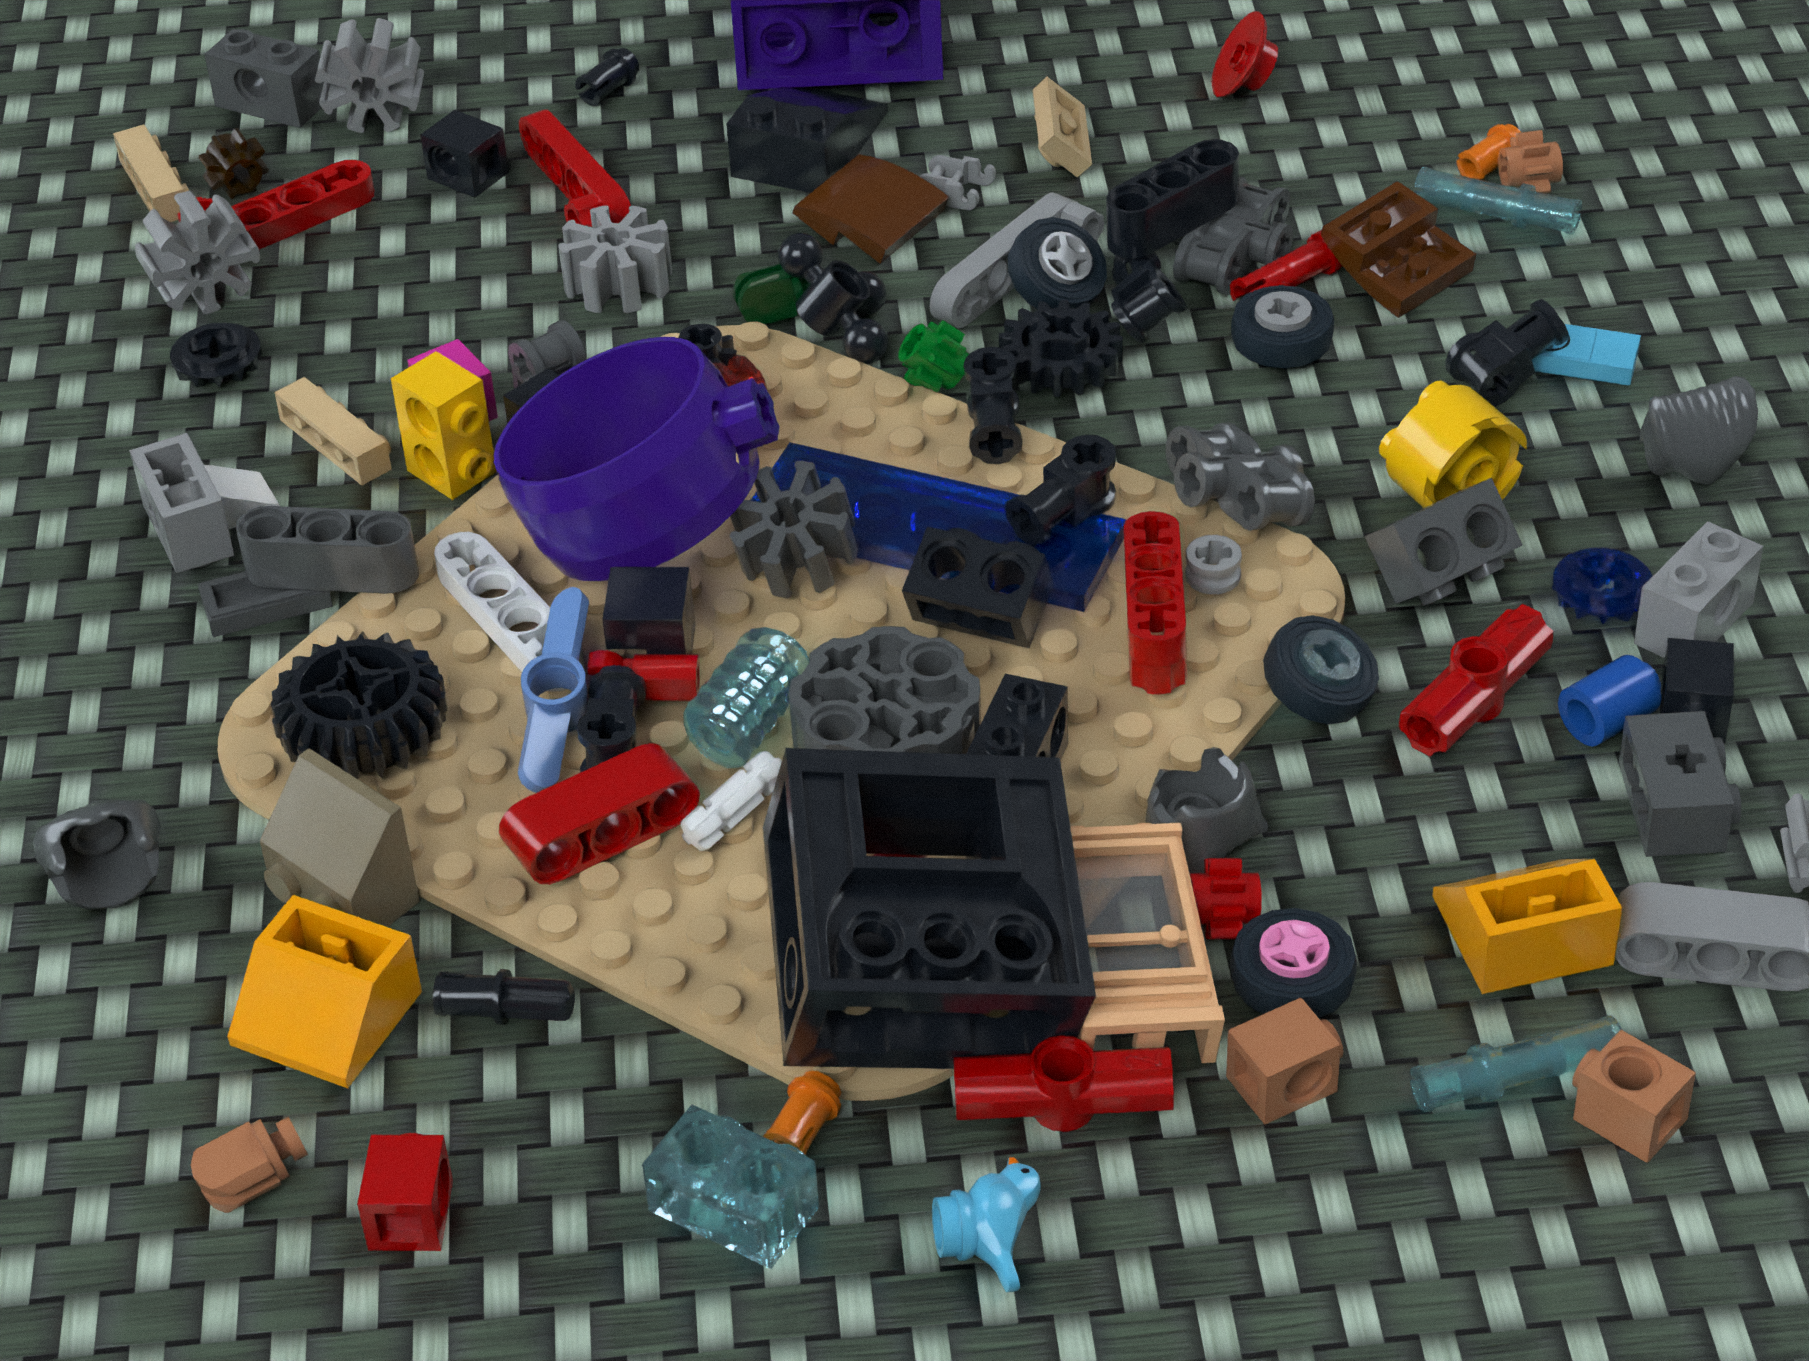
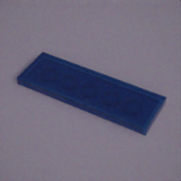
M789 442L772 467L776 484L781 492L790 490L796 473L794 466L796 461H806L815 464L822 488L830 484V480L833 477L840 479L845 487L855 520V526L852 527L858 546L856 558L910 571L927 526L946 531L951 528H962L975 533L981 539L1005 545L1012 541L1025 543L1016 535L1005 513L1006 503L1013 497L1019 496L1018 494ZM757 491L750 501L760 502ZM1101 514L1088 517L1076 527L1062 521L1051 530V536L1043 544L1032 546L1040 553L1046 555L1054 583L1047 601L1048 604L1081 612L1086 610L1124 540V524L1126 519ZM950 571L941 578L952 579L962 571ZM1008 585L999 592L1011 593L1020 588L1021 585Z

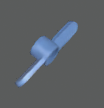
M576 587L563 590L553 600L550 607L542 655L531 660L521 674V688L527 725L518 767V776L521 783L528 790L535 793L556 784L558 781L567 733L577 729L580 718L587 711L589 698L584 668L579 662L589 600ZM554 688H564L572 691L567 696L559 699L538 697L543 692Z

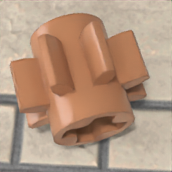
M1542 130L1516 133V137L1510 138L1511 147L1501 148L1499 151L1498 170L1501 183L1505 189L1517 187L1519 200L1544 197L1545 193H1551L1550 183L1560 182L1562 179L1563 160L1560 147L1555 141L1543 143Z

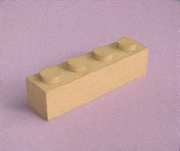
M145 124L113 133L119 161L149 212L152 209H156L160 216L167 221H177V213L180 212V208L174 196L178 193L189 191L186 183L181 184L178 170L176 167H171L169 156L166 151H162L158 137L156 135L151 136Z
M303 377L275 392L280 421L360 485H364L392 470L389 457L391 447L388 440L382 434L378 435L370 429L363 419L356 418L347 411L341 402H336L328 396L322 387L315 386Z

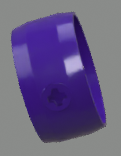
M654 337L629 342L601 352L562 373L540 389L515 413L502 431L495 447L494 464L507 500L537 548L564 575L573 579L609 580L611 567H656L687 551L720 527L741 505L754 485L760 462L757 447L777 441L780 426L775 416L774 402L763 383L757 384L751 378L728 387L721 372L697 345L682 338ZM736 453L738 454L739 463L736 461Z

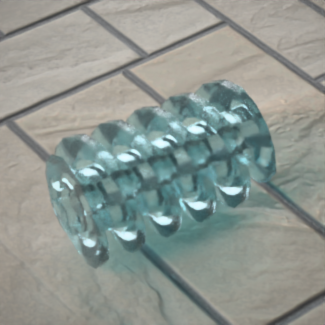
M763 627L753 628L744 633L739 638L735 648L728 652L723 663L716 667L711 678L704 682L697 696L689 701L683 712L685 730L698 751L712 762L723 767L739 768L744 766L749 761L752 751L759 748L762 744L765 734L772 731L778 720L777 718L783 716L790 705L789 689L791 679L802 674L809 664V657L805 649L795 638L779 630Z

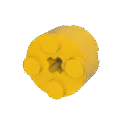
M1440 380L1428 385L1421 393L1418 404L1409 411L1399 426L1390 430L1383 437L1379 446V454L1386 460V469L1389 477L1425 508L1489 478H1492L1503 500L1521 474L1523 465L1516 459L1520 445L1527 450V439L1524 432L1474 389L1466 385L1449 386L1445 381Z

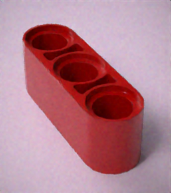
M647 743L515 803L503 815L499 823V835L534 881L539 884L550 885L569 878L677 827L697 807L700 792L697 785L665 748L656 743Z

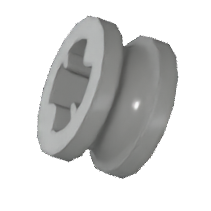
M1205 535L1193 540L1186 549L1187 566L1185 568L1187 583L1191 588L1206 594H1222L1234 589L1241 579L1240 563L1242 561L1240 546L1234 540L1221 535Z

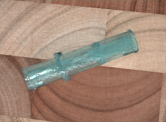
M1425 166L1419 171L1415 182L1416 188H1422L1421 191L1416 190L1415 193L1429 203L1511 220L1513 227L1522 229L1530 224L1573 235L1581 217L1580 213H1575V210L1580 211L1582 209L1581 200L1536 192L1534 185L1523 183L1517 188L1432 170Z
M1607 1015L1599 1020L1554 1032L1543 1033L1497 1047H1492L1488 1043L1472 1045L1468 1048L1466 1055L1425 1066L1418 1065L1412 1067L1410 1070V1075L1413 1078L1410 1080L1412 1094L1416 1104L1423 1112H1430L1437 1107L1478 1096L1483 1101L1499 1099L1504 1095L1505 1089L1575 1071L1588 1051L1593 1048L1601 1051L1622 1028L1616 1018L1612 1015Z

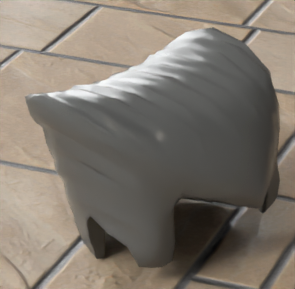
M1734 376L1717 384H1709L1686 392L1650 398L1649 410L1640 430L1639 443H1644L1645 457L1649 470L1657 476L1669 472H1678L1689 480L1705 486L1710 485L1721 477L1745 452L1756 433L1758 407L1755 389L1744 377Z
M1212 747L1204 750L1201 768L1197 772L1159 769L1147 800L1145 823H1181L1183 830L1181 838L1189 873H1205L1204 859L1224 858L1235 847H1240L1242 843L1248 842L1250 838L1259 833L1267 832L1268 823L1262 815L1254 781L1244 761L1240 762L1238 768L1220 748Z
M140 799L107 800L87 804L83 807L67 811L37 829L33 840L35 858L45 869L58 894L68 904L87 910L117 908L144 894L156 881L159 870L160 820L155 809L146 801Z

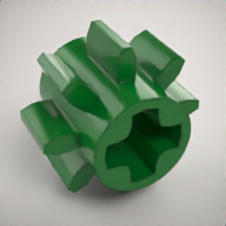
M944 320L939 325L931 321L928 327L924 324L916 325L904 338L898 353L899 360L903 362L902 365L908 369L903 379L913 386H923L935 392H938L941 387L946 390L953 388L964 376L963 365L966 357L969 355L966 352L967 348L960 344L965 334Z

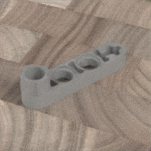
M1053 192L1046 194L940 278L930 298L931 315L940 321H946L956 328H963L1015 288L1008 273V255L1015 238L1034 221L1049 217L1070 220L1087 230L1097 241L1104 228L1103 215L1060 194Z

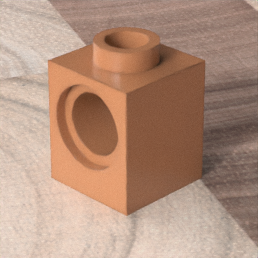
M1299 998L1228 1030L1226 1077L1263 1124L1266 1125L1338 1091L1340 1059L1343 1057V1045L1334 1026L1326 1019L1320 1020L1306 1002Z
M1620 1030L1601 1051L1595 1048L1591 1049L1578 1064L1572 1080L1573 1086L1578 1088L1573 1120L1648 1163L1687 1121L1696 1072Z

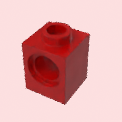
M418 1133L371 1135L357 1203L368 1251H441L453 1185L444 1135H422Z

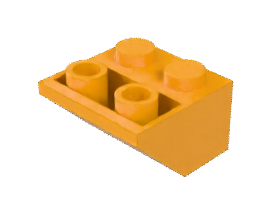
M1561 859L1433 887L1432 897L1482 994L1614 965L1622 906L1595 859Z
M292 895L254 941L227 1036L230 1046L348 1089L422 993L411 935Z

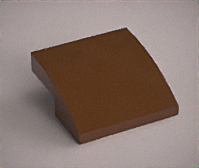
M859 154L796 204L792 213L832 245L845 236L881 264L942 213L949 196L923 178L898 165L872 156Z
M1398 181L1324 225L1321 231V236L1327 246L1353 279L1377 302L1398 318L1472 272L1476 259L1475 252L1435 226L1438 208Z

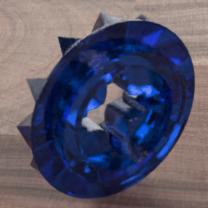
M1588 548L1567 555L1557 564L1553 573L1552 589L1557 592L1558 606L1574 608L1577 619L1592 615L1598 617L1603 625L1609 617L1614 616L1628 622L1633 612H1639L1642 587L1653 575L1642 561L1628 553L1610 548ZM1612 580L1614 581L1613 589L1606 587L1602 591L1594 590L1600 589L1604 585L1608 586Z

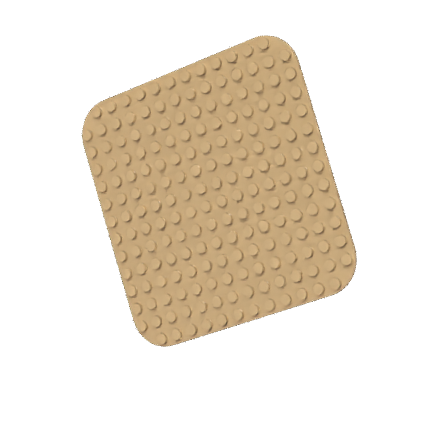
M760 322L715 326L721 331L722 336H733L734 350H737L739 373L733 376L726 375L728 387L753 378L757 384H764L774 402V412L780 426L778 440L757 447L760 461L759 470L770 466L781 492L790 490L796 473L794 466L796 461H806L815 464L822 488L830 484V480L833 477L839 478L845 487L854 516L855 526L852 527L858 546V553L852 564L846 563L845 559L826 556L834 579V585L820 593L816 592L810 574L804 566L796 569L790 586L791 597L773 596L764 571L757 574L756 579L753 581H749L743 573L730 538V533L735 531L729 517L720 527L698 544L673 559L656 566L689 567L696 625L692 654L699 655L700 691L698 701L644 700V703L637 708L636 747L647 743H656L665 748L697 785L700 792L697 806L702 805L705 809L706 807L702 802L738 770L743 769L746 773L747 771L743 766L759 752L768 751L774 758L779 757L782 760L785 748H793L789 704L791 679L802 674L809 664V653L832 638H850L865 633L871 627H905L911 633L923 637H942L964 652L966 668L969 673L980 680L981 722L1005 673L1068 686V745L1060 762L1070 827L1119 826L1145 823L1147 800L1159 769L1197 772L1201 768L1204 750L1212 747L1220 748L1233 761L1282 704L1273 694L1264 674L1263 659L1272 638L1282 626L1297 617L1314 615L1333 619L1342 624L1345 610L1344 586L1334 564L1307 536L1292 532L1271 522L1263 529L1249 531L1225 514L1217 501L1209 499L1205 505L1199 507L1186 506L1179 499L1174 484L1116 462L1115 467L1110 471V480L1114 483L1116 489V499L1111 509L1101 515L1088 517L1076 527L1062 521L1051 530V536L1043 544L1032 546L1040 553L1046 555L1054 585L1030 648L914 621L907 607L902 588L927 526L946 531L951 528H962L975 533L981 539L1005 545L1012 541L1025 543L1016 535L1006 518V503L1013 497L1029 494L1043 483V467L1061 455L1062 447L1066 442L1015 423V426L1020 429L1023 443L1021 451L1009 462L987 464L981 459L974 457L969 448L970 432L974 429V420L969 416L967 403L923 386H913L901 377L858 362L855 359L793 335L769 329ZM669 333L661 337L678 338L680 333ZM736 453V461L739 463L738 454ZM498 474L415 544L419 566V577L415 584L397 593L359 592L234 700L223 720L218 736L217 751L225 782L239 801L269 820L296 763L290 761L289 755L281 746L280 738H276L272 718H274L271 708V701L273 700L272 691L279 684V673L292 669L293 657H310L313 644L323 647L335 644L337 635L344 641L356 640L362 631L368 639L376 640L385 633H389L394 643L410 639L415 650L428 651L430 660L434 662V665L438 666L439 674L443 676L448 710L446 712V721L442 723L441 739L429 742L427 756L410 755L407 769L391 766L385 769L383 779L377 773L370 772L362 774L359 781L401 807L419 897L788 1085L795 1077L803 1076L807 1071H819L831 1077L841 1089L839 1100L875 1101L910 1095L935 1086L954 1075V1069L783 1066L763 825L773 792L769 796L761 793L765 799L729 832H724L721 829L724 836L708 850L699 851L692 844H687L682 837L683 830L681 825H678L569 878L550 885L539 884L534 881L504 844L499 835V823L503 815L515 803L535 794V792L528 790L521 783L518 776V767L527 725L521 688L522 672L441 584L438 578L434 555L435 547L440 540L454 533L472 532L481 535L487 539L549 607H551L555 597L563 590L570 587L580 589L589 600L582 640L587 691L589 690L590 679L593 676L587 674L589 653L596 650H606L602 618L608 580L582 581L570 578L558 570L535 545L507 500ZM755 484L744 500L760 502ZM1148 511L1164 512L1175 517L1179 523L1186 614L1187 680L1185 685L1175 687L1171 693L1161 695L1147 694L1144 689L1132 686L1129 679L1124 524L1129 517ZM1205 535H1221L1234 540L1240 546L1242 561L1240 563L1241 579L1239 584L1231 591L1222 594H1206L1191 588L1186 581L1185 568L1187 566L1186 549L1189 543ZM475 565L469 566L470 572L475 570ZM950 571L940 579H952L962 571ZM1012 584L1005 586L998 593L1007 594L1014 592L1021 585ZM492 589L481 593L479 596L482 598H496L505 595L508 591ZM522 622L510 627V630L515 632L528 631L536 628L539 624L535 622ZM1151 632V635H1163V632ZM646 649L609 650L618 653L623 658H634V654H646ZM1303 654L1300 656V661L1304 669L1309 672L1321 657ZM568 689L563 691H545L538 697L559 699L567 696L572 691ZM577 729L567 733L560 775L556 784L580 773V766L586 758V750L578 739ZM928 855L925 858L966 859V856ZM1130 879L1079 881L1086 930ZM847 1007L846 1011L843 1012L851 1015H861L870 1011L871 1008ZM990 1010L989 1013L982 1014L987 1017L998 1018L1008 1014V1010Z

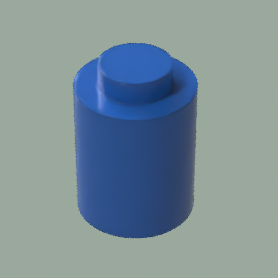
M1632 655L1620 656L1561 691L1558 698L1561 719L1571 735L1581 743L1591 747L1598 746L1623 731L1625 716L1648 715L1659 708L1661 703V682L1656 671L1648 663Z

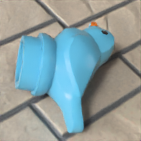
M1009 1157L1004 1170L999 1174L989 1173L978 1178L968 1193L961 1190H952L950 1196L934 1197L932 1203V1225L935 1246L939 1257L956 1256L959 1261H965L976 1255L994 1269L1005 1292L1018 1291L1020 1289V1281L1013 1262V1248L1025 1216L1036 1203L1041 1191L1040 1177L1036 1170L1028 1165L1020 1164L1014 1157Z

